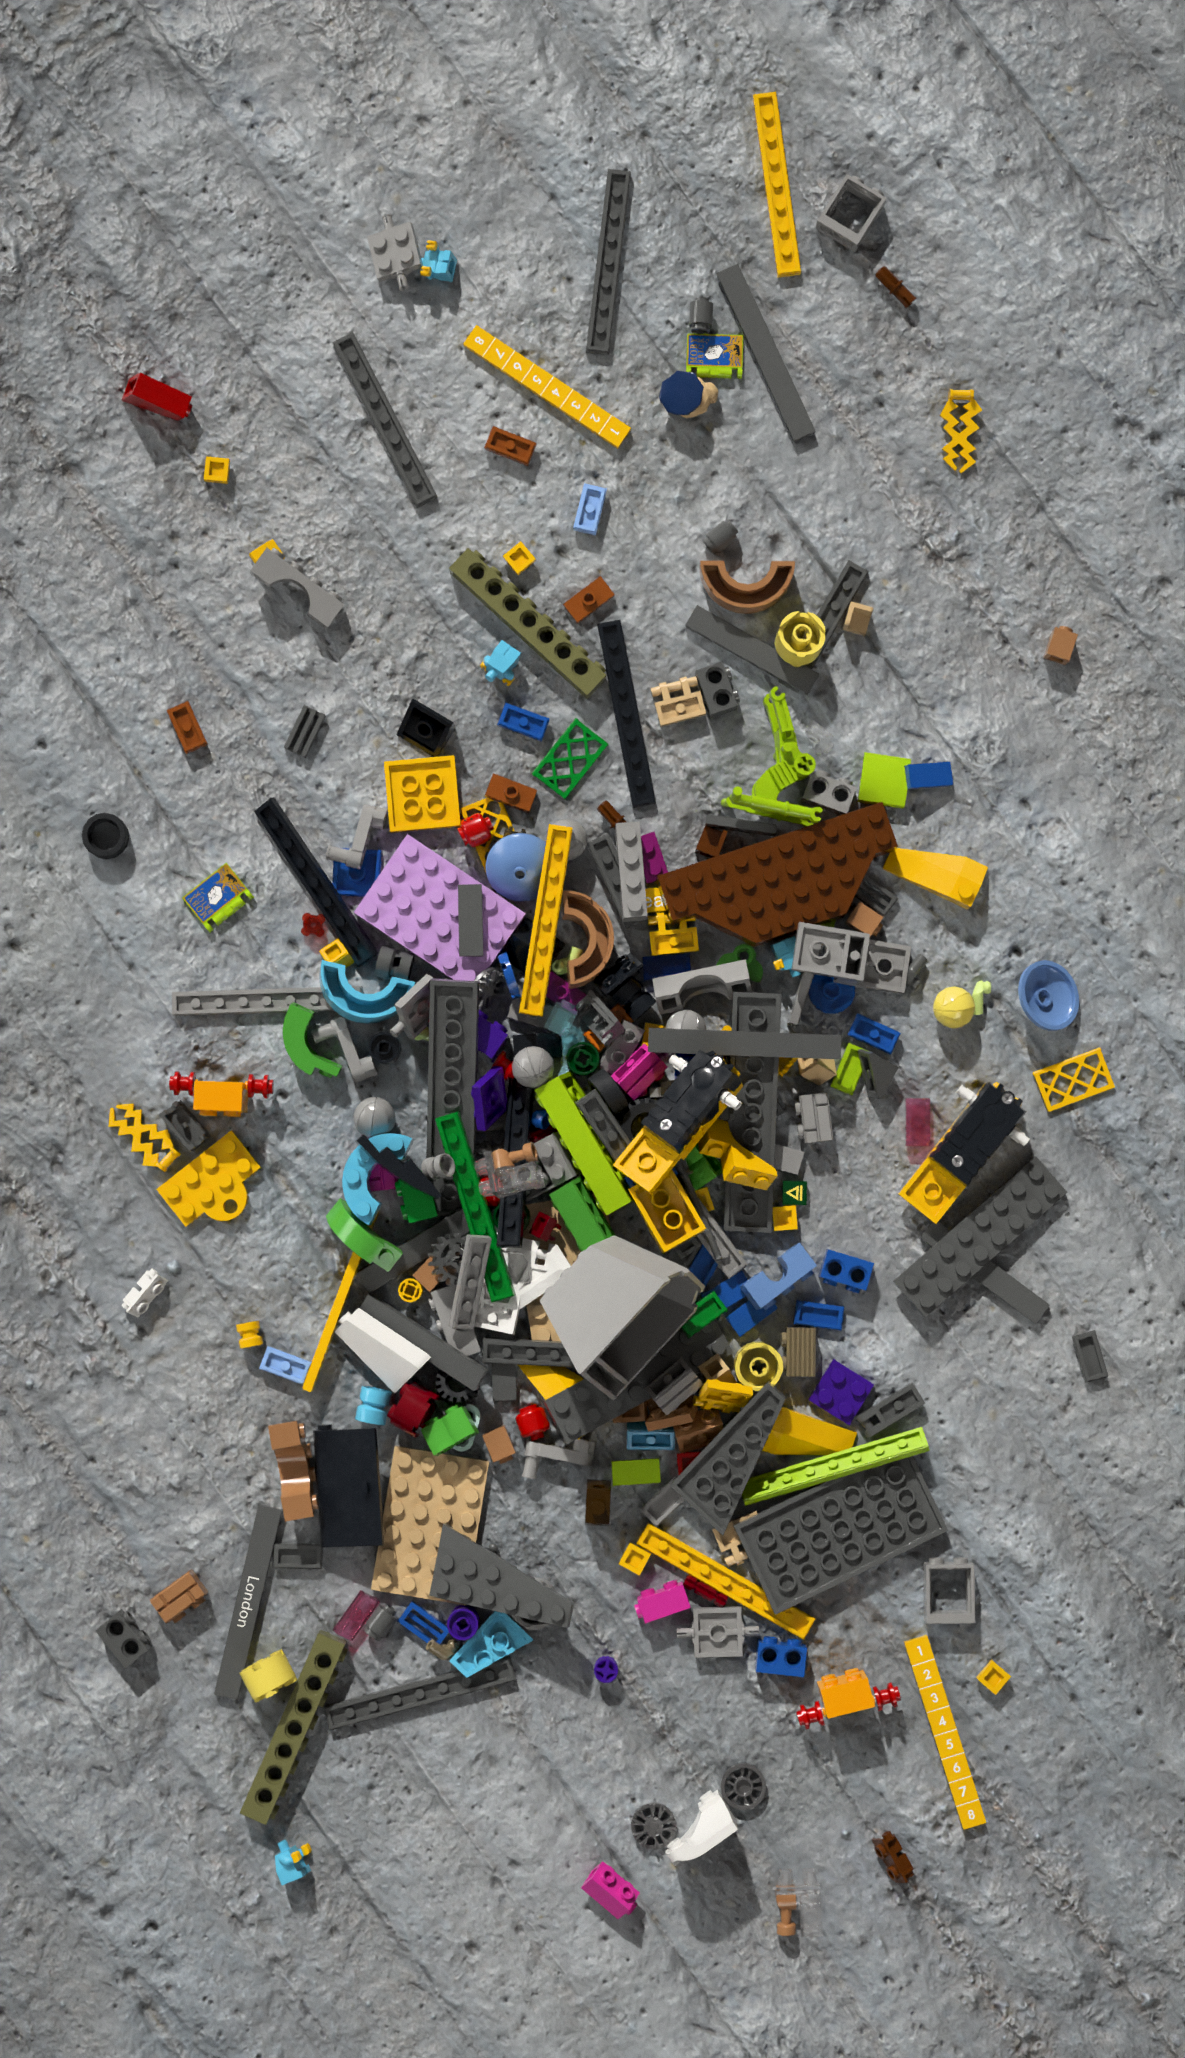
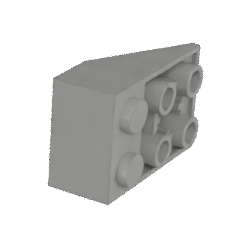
M558 1131L534 1143L538 1153V1160L528 1162L526 1202L582 1173L581 1170H577L572 1162L573 1156L569 1149L563 1147L560 1141L561 1135Z

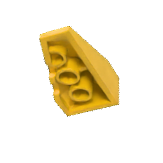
M896 848L895 851L890 852L882 869L968 910L976 898L988 867L968 857Z
M518 1365L545 1400L584 1379L566 1367Z
M782 1406L762 1451L773 1455H829L852 1448L857 1432Z

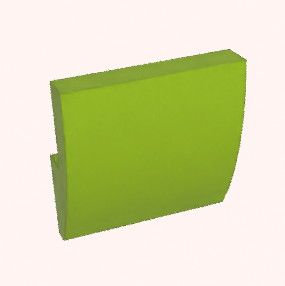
M864 752L857 802L867 804L883 802L884 806L904 809L907 796L904 766L911 764V759Z

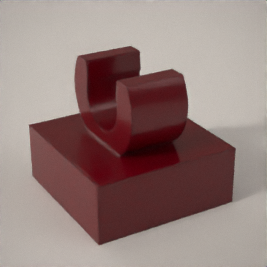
M539 1211L529 1233L546 1242L548 1240L555 1241L556 1238L551 1236L554 1228L561 1230L562 1227L557 1223L558 1220Z

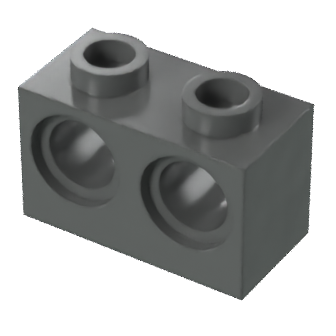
M723 661L695 671L698 686L710 719L737 710V703L740 702L737 690H732L729 682L733 680L729 667H724ZM716 673L721 677V681L716 684L711 683L708 676ZM724 695L728 698L729 703L721 706L717 704L716 698Z
M121 1609L100 1626L96 1633L126 1669L148 1651L152 1645L149 1643L151 1639L144 1630L139 1631L134 1623L136 1621L128 1611L124 1612ZM114 1622H120L123 1625V1633H116L113 1630ZM128 1641H135L138 1644V1652H132L128 1649Z

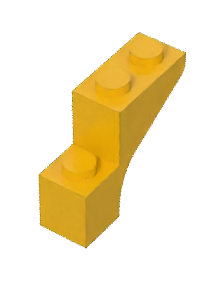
M716 1119L698 1142L700 1154L721 1158L724 1181L767 1190L777 1177V1171L774 1167L737 1143L730 1132L727 1121Z

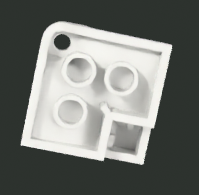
M718 1789L715 1792L710 1790L700 1797L701 1802L698 1803L699 1813L689 1830L680 1839L676 1838L667 1845L668 1849L665 1852L674 1866H677L680 1861L692 1860L703 1855L738 1830L736 1819Z

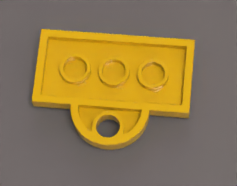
M231 1130L156 1190L185 1227L204 1213L212 1219L228 1221L238 1217L246 1208L248 1192L243 1182L262 1167L233 1130ZM230 1199L236 1201L238 1206L234 1213H228L225 1210V1203Z

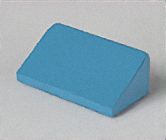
M646 1421L627 1422V1450H675V1431L673 1426L648 1432L645 1425Z

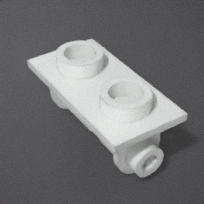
M153 1268L150 1271L147 1270L137 1282L142 1290L139 1291L133 1287L123 1299L122 1307L126 1309L127 1313L139 1317L147 1311L149 1304L163 1291L164 1286L169 1280L160 1276Z

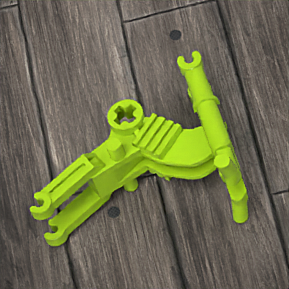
M775 686L763 698V705L767 710L774 737L775 753L773 758L776 760V764L768 768L754 783L751 791L752 795L742 794V788L737 786L729 797L721 800V805L742 810L746 813L773 818L778 822L782 820L807 827L821 821V818L816 817L815 813L820 814L823 811L822 808H809L791 804L789 801H777V796L781 791L809 776L815 770L816 762L810 754L801 753L798 749L785 693L776 696L775 692L778 690V687Z

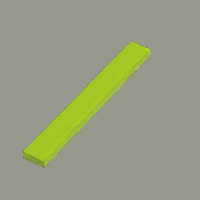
M919 1427L749 1478L742 1493L745 1506L928 1452L930 1449L923 1428Z

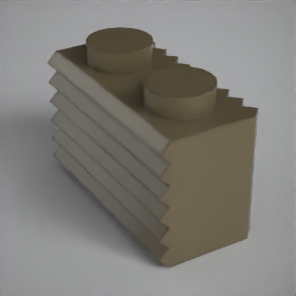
M786 1327V1332H781V1347H785L786 1350L785 1356H781L785 1375L815 1377L816 1328Z

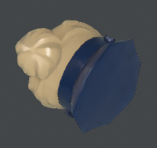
M676 371L662 382L659 399L668 413L680 415L688 419L705 413L709 405L717 401L719 391L713 383H705L693 372Z

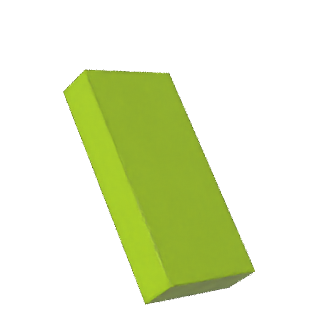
M851 1043L847 1044L836 1071L837 1075L834 1076L830 1087L848 1095H853L862 1074L858 1050L863 1048Z
M659 1458L611 1461L613 1486L661 1483Z

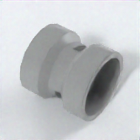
M444 1153L436 1157L424 1159L421 1164V1170L428 1180L432 1182L440 1178L451 1177L455 1172V1163L449 1154Z

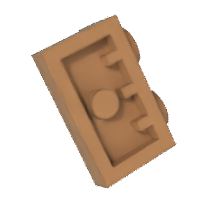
M694 1395L689 1396L677 1409H674L668 1415L662 1411L652 1398L647 1400L650 1413L645 1425L648 1432L693 1422L698 1411V1406L692 1403Z
M718 1409L699 1410L693 1422L673 1426L680 1453L706 1447L721 1432L724 1427Z

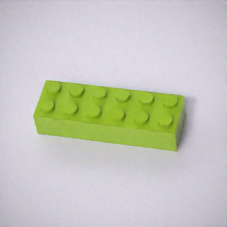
M572 1071L557 1076L535 1090L537 1102L549 1114L548 1120L551 1126L555 1129L557 1128L561 1135L560 1141L563 1147L569 1149L573 1156L572 1162L577 1170H581L584 1175V1183L588 1190L593 1191L596 1196L598 1208L605 1212L606 1215H609L633 1201L628 1191L629 1185L624 1180V1174L614 1168V1159L575 1103L584 1097L585 1094Z

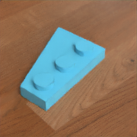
M494 1611L478 1628L476 1634L468 1639L449 1661L467 1678L532 1642L534 1639L510 1616Z

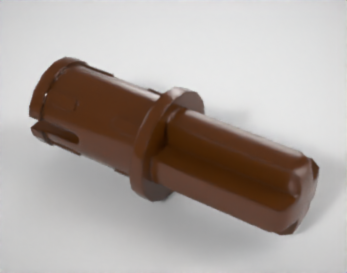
M886 266L878 270L876 277L890 291L889 294H893L907 309L917 297L902 284L904 281H899Z
M604 801L598 806L597 811L611 825L610 829H615L616 823L627 822L624 819L625 816H621L608 801Z

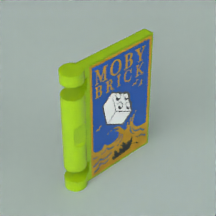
M687 334L686 372H691L692 368L697 369V377L732 379V370H737V379H742L743 335Z
M225 863L182 897V899L205 928L211 932L213 928L208 923L211 919L219 926L246 904L240 897L245 893L250 900L254 896L231 867Z

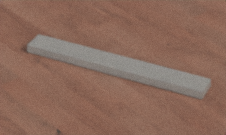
M352 986L356 991L362 993V986ZM321 987L172 992V1016L287 1013L290 1004L293 1002L314 1012L334 1010L324 998Z

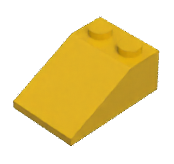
M673 1170L669 1172L652 1195L637 1184L628 1189L662 1254L669 1252L706 1230L705 1225Z

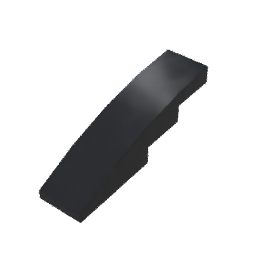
M364 1134L355 1141L373 1161L398 1180L435 1199H439L442 1196L411 1159L402 1164L388 1147L383 1148L379 1152Z

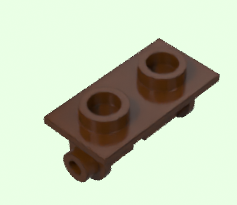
M886 1831L882 1834L883 1839L873 1838L874 1850L877 1856L884 1861L888 1876L895 1883H907V1879L914 1875L912 1871L914 1868L905 1853L897 1857L896 1853L903 1848L895 1834Z

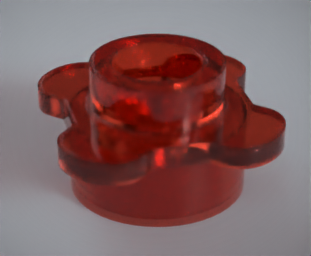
M305 913L302 916L303 928L301 933L304 936L316 935L317 937H322L325 933L323 930V923L326 920L324 915L318 914L316 916Z

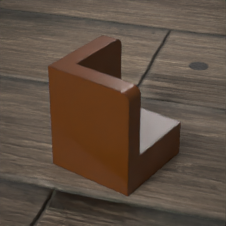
M705 826L695 852L709 858L719 856L728 831L723 830L721 832Z

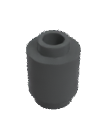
M697 297L695 301L690 302L689 326L694 334H708L713 322V303L708 298Z
M722 521L706 534L703 543L713 555L718 552L721 553L738 539L736 536L738 530L730 521L728 523Z
M387 1603L384 1606L379 1604L365 1623L364 1631L377 1641H380L382 1637L385 1638L398 1620V1617L395 1615L397 1610Z

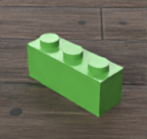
M581 1176L549 1194L554 1208L560 1212L564 1219L565 1227L573 1234L576 1239V1245L581 1252L590 1245L615 1235Z

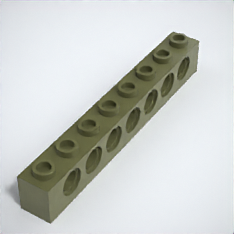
M467 548L449 567L450 574L581 695L588 699L606 680V674L604 673L606 669L597 661L593 663L587 657L589 654L583 647L573 645L570 642L572 638L563 629L558 631L553 626L554 621L547 614L541 615L535 610L537 606L528 597L523 599L518 594L520 590L512 582L507 584L501 578L503 575L496 567L492 566L490 568L485 564L484 561L486 559L477 550L472 552ZM475 570L484 572V576L478 580L472 578L471 575ZM492 586H499L502 589L498 595H491L488 591ZM514 601L518 603L519 607L515 611H509L506 609L507 603ZM532 617L536 620V623L532 627H526L523 624L524 619ZM544 633H549L553 636V640L549 643H544L540 640V637ZM561 649H567L571 654L568 658L561 659L557 653ZM578 665H585L588 671L584 675H579L574 669Z
M319 1631L240 1814L264 1825L267 1824L269 1818L275 1819L280 1807L276 1805L279 1796L284 1798L289 1787L286 1779L289 1773L294 1775L299 1764V1761L296 1760L299 1751L304 1752L309 1738L305 1737L308 1729H314L319 1716L315 1715L318 1706L323 1707L329 1695L325 1692L328 1683L333 1685L339 1671H336L335 1667L338 1661L343 1663L348 1649L345 1648L346 1640L326 1631ZM328 1655L331 1658V1665L323 1666L319 1662V1656ZM312 1677L319 1678L322 1686L320 1688L311 1687L309 1679ZM301 1700H308L312 1705V1709L308 1711L301 1709L299 1702ZM290 1723H299L302 1731L300 1733L292 1732ZM280 1746H290L292 1754L283 1755L280 1751ZM273 1767L279 1768L282 1771V1776L279 1778L273 1777L270 1769ZM260 1791H270L272 1799L264 1800L260 1795Z

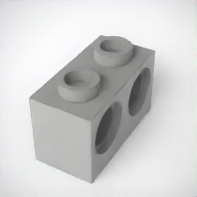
M817 770V773L813 771L801 801L837 815L848 813L857 787L852 786L853 782L840 778L839 781L830 778L831 774L822 770ZM819 782L824 785L825 791L820 794L815 793L812 785ZM836 791L845 792L847 800L844 802L837 801L834 793Z

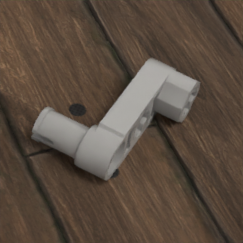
M364 804L352 848L347 850L329 845L326 852V860L345 863L347 867L361 869L372 828L384 829L388 809Z
M341 1016L330 1020L331 1023L311 1029L316 1044L335 1036L339 1038L355 1083L378 1075L371 1055L360 1059L344 1017Z
M580 1438L574 1441L573 1448L527 1440L524 1452L526 1459L522 1477L537 1479L540 1458L543 1457L592 1466L596 1441Z

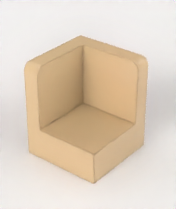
M851 601L842 630L865 636L874 608Z
M798 1058L800 1076L817 1085H822L837 1075L834 1059Z

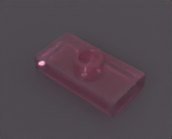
M930 1098L905 1099V1146H930Z
M360 1590L333 1631L353 1641L380 1601L376 1597Z

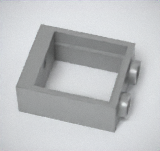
M846 174L817 220L816 229L851 251L856 252L884 208L887 198L884 197L880 190L876 188L871 189L866 186L859 177H851ZM846 190L875 207L859 234L830 218Z
M964 1557L953 1558V1562H944V1558H929V1562H923L924 1621L927 1624L975 1623L974 1564L968 1562V1558ZM931 1570H965L966 1610H932Z

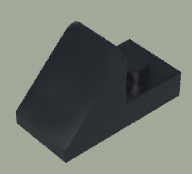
M559 1033L513 1035L514 1057L520 1050L531 1046L543 1048L552 1058L561 1057V1035Z

